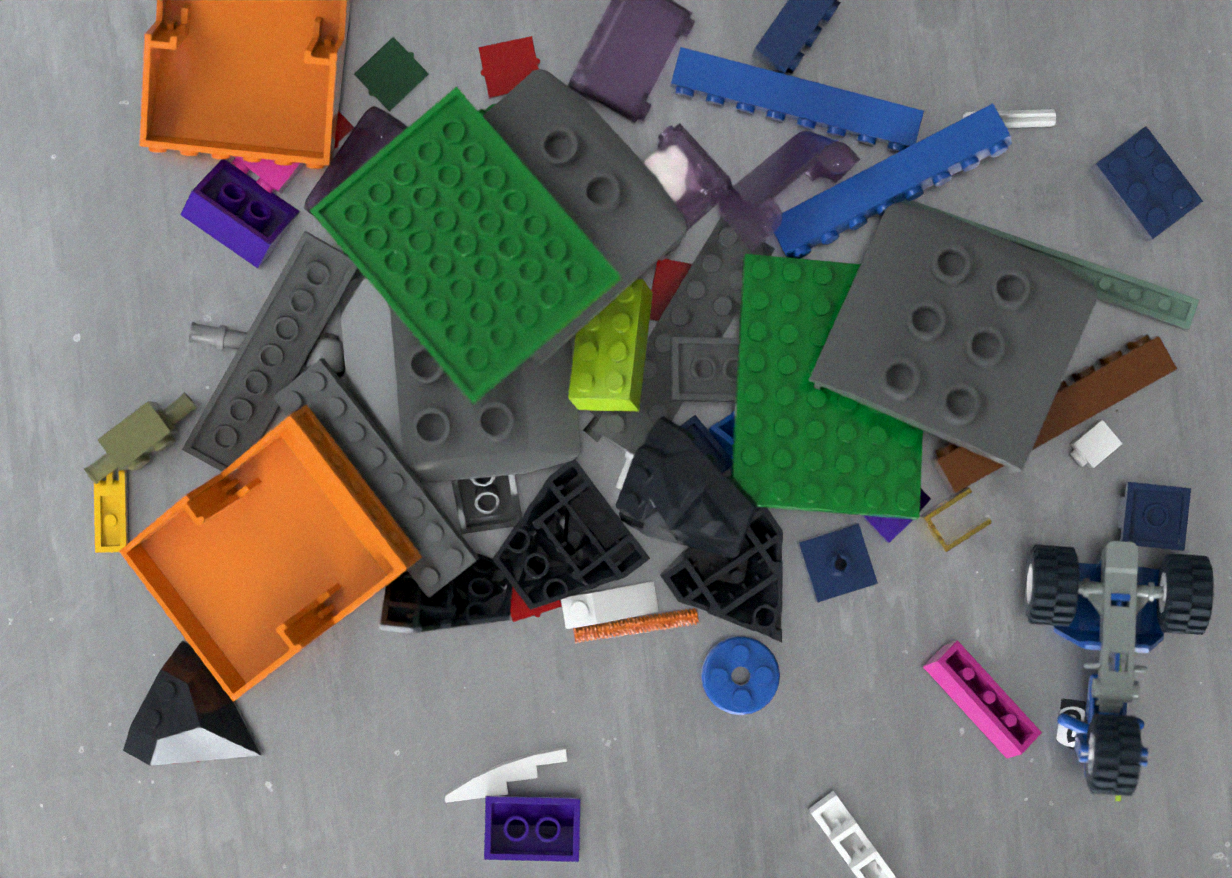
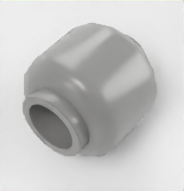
M330 333L321 334L306 358L305 368L308 369L319 359L324 358L338 377L342 376L345 372L343 342L339 341V336Z

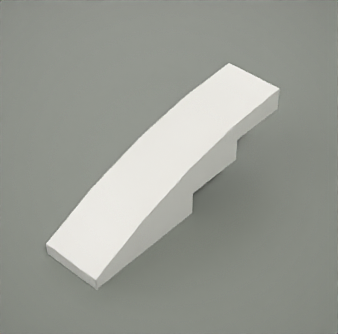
M567 747L537 751L502 762L474 775L447 792L445 801L447 803L486 798V796L508 795V782L538 778L537 765L568 762Z
M834 791L808 809L857 878H896Z

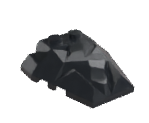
M664 416L660 417L648 433L645 444L636 450L616 502V508L620 510L619 516L621 521L648 537L731 558L737 557L758 504L731 475L725 477L713 465L716 459L710 453L705 456L693 444L696 438L688 430Z
M574 459L548 477L492 560L531 610L567 598L573 594L623 579L647 562L650 557Z
M479 553L477 554L479 557L477 561L429 598L406 570L385 587L379 630L412 634L507 621L510 619L513 586L492 558Z

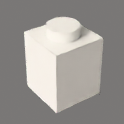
M1097 420L1069 443L1073 448L1070 454L1081 467L1087 465L1089 468H1094L1120 447L1122 442L1103 420Z

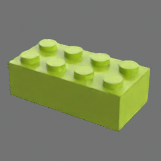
M636 279L576 333L568 398L578 410L639 412L653 294L643 279Z

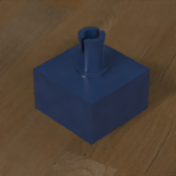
M859 523L849 524L797 541L816 602L819 603L878 584Z

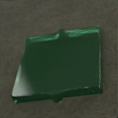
M392 37L354 75L369 90V96H375L390 112L429 73L414 59L415 55L413 52H408Z

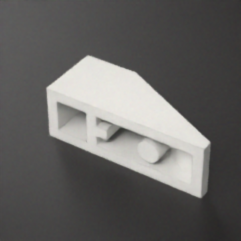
M654 581L583 592L561 599L566 629L659 612Z

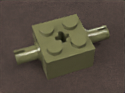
M185 392L164 409L157 402L147 401L97 439L106 453L84 468L86 474L95 484H98L101 479L116 468L131 471L139 470L151 461L148 455L154 451L162 452L176 442L173 436L179 433V430L175 424L191 411L197 409L195 403Z

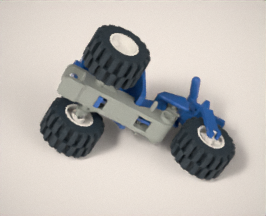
M1110 542L1103 548L1101 560L1097 564L1079 563L1074 547L1034 545L1030 551L1025 576V613L1029 623L1053 625L1054 633L1081 648L1101 650L1099 663H1084V667L1087 669H1099L1098 674L1090 676L1088 683L1086 719L1089 724L1064 713L1060 714L1057 718L1060 725L1077 732L1075 734L1074 750L1078 755V761L1084 762V776L1086 777L1091 794L1132 796L1138 785L1141 766H1147L1148 760H1146L1148 747H1144L1141 739L1144 721L1136 718V716L1127 715V703H1131L1132 700H1138L1140 686L1139 681H1134V672H1146L1147 667L1134 665L1135 652L1149 653L1164 640V633L1203 635L1211 619L1214 597L1213 569L1208 556L1168 553L1164 557L1160 569L1138 567V547L1132 542ZM1120 653L1126 654V658H1121V663H1125L1124 672H1119Z

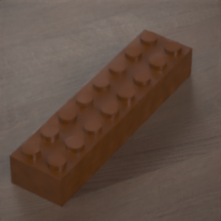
M1148 334L1140 335L1126 343L1127 350L1123 352L1120 349L1114 350L1099 358L1098 360L1101 364L1094 368L1093 365H1087L1072 373L1073 380L1070 382L1062 381L1032 450L1177 370L1159 336L1149 337ZM951 442L936 449L934 452L937 456L930 459L946 489L951 493H957L1005 466Z

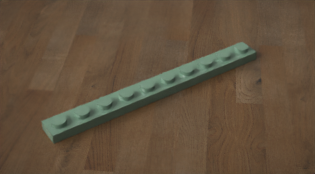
M905 199L900 202L950 215L1051 258L1092 284L1097 291L1099 300L1186 330L1190 329L1199 299L913 200L907 201Z

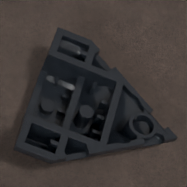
M767 507L756 508L737 557L731 558L689 547L661 573L660 576L678 602L693 606L708 614L782 642L783 530Z
M182 640L160 669L133 719L123 751L150 766L262 756L247 729L248 727L236 703L223 690L222 686L204 665L191 645Z

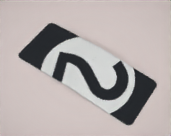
M1063 698L1061 699L1060 714L1064 713L1084 722L1086 702ZM1058 723L1056 741L1074 750L1075 734L1077 732Z

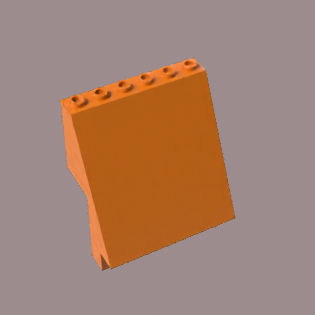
M157 0L156 21L145 33L139 146L148 147L149 151L156 153L167 152V149L180 150V154L186 156H196L200 152L210 153L211 157L216 159L240 156L247 162H261L262 159L274 160L275 164L283 166L292 165L293 162L306 163V167L313 169H322L325 165L329 166L334 153L351 0Z
M308 405L290 414L220 474L186 494L119 551L233 702L423 558Z

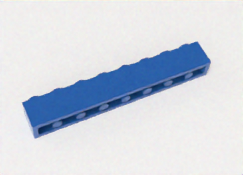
M680 47L670 87L676 88L675 93L681 96L693 98L694 93L706 96V102L724 106L725 101L737 104L736 109L742 112L754 114L756 109L767 112V118L784 122L785 117L797 120L796 125L814 130L817 125L828 128V134L843 138L846 133L858 136V142L868 145H875L876 141L888 144L887 149L895 152H900L916 143L924 114L923 110L683 47Z
M992 103L768 220L786 257L801 259L811 253V248L821 243L827 245L834 242L840 237L839 234L847 229L857 230L863 227L870 217L876 214L883 216L886 208L891 204L899 203L905 199L907 201L915 200L924 193V189L932 185L938 187L949 182L952 179L951 175L961 170L968 172L976 168L980 164V160L990 155L997 157L1009 149L1008 146L1012 144L1011 135Z

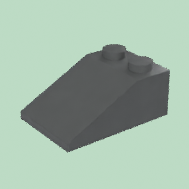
M516 475L452 481L461 534L515 527L521 519L522 513Z

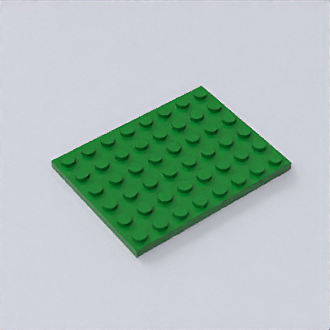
M457 86L310 210L472 404L477 402L622 279Z
M745 254L743 256L731 476L758 504L757 507L917 520L920 516L923 430L823 386L820 390L814 388L815 383L809 381L861 264Z

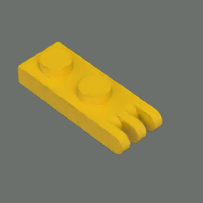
M119 469V480H114V471L106 476V480L101 479L98 484L94 483L95 553L119 552L128 544L127 470Z

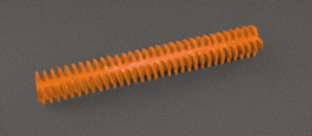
M689 608V610H681V613L677 610V613L676 611H673V613L670 611L669 614L668 612L662 613L661 615L658 613V615L654 614V617L650 614V618L648 615H646V618L645 616H642V618L639 616L638 619L637 617L634 619L631 617V619L627 618V621L623 619V622L620 619L619 622L615 620V623L611 621V623H600V625L596 624V626L592 625V627L589 625L588 627L573 628L575 643H581V641L585 642V640L588 642L589 638L592 641L593 638L594 640H597V638L600 640L605 637L606 639L608 637L612 638V635L616 637V634L619 637L620 634L624 636V633L626 636L628 633L629 635L632 633L634 635L636 632L639 634V631L643 633V630L646 633L647 629L650 632L651 629L652 631H655V629L658 631L659 628L660 630L663 628L666 630V627L670 629V626L673 629L674 625L676 628L678 625L682 627V624L684 627L686 624L687 626L690 624L692 626L693 623L697 625L699 619L697 608H692V610Z

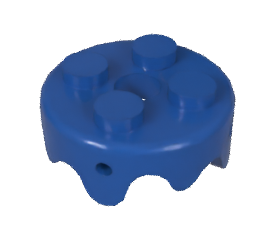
M734 635L715 644L708 651L701 667V681L707 697L719 709L730 714L746 715L761 710L770 703L779 686L780 671L774 654L761 641L745 635ZM745 667L748 669L750 677L745 684L739 685L733 682L731 676L735 668Z

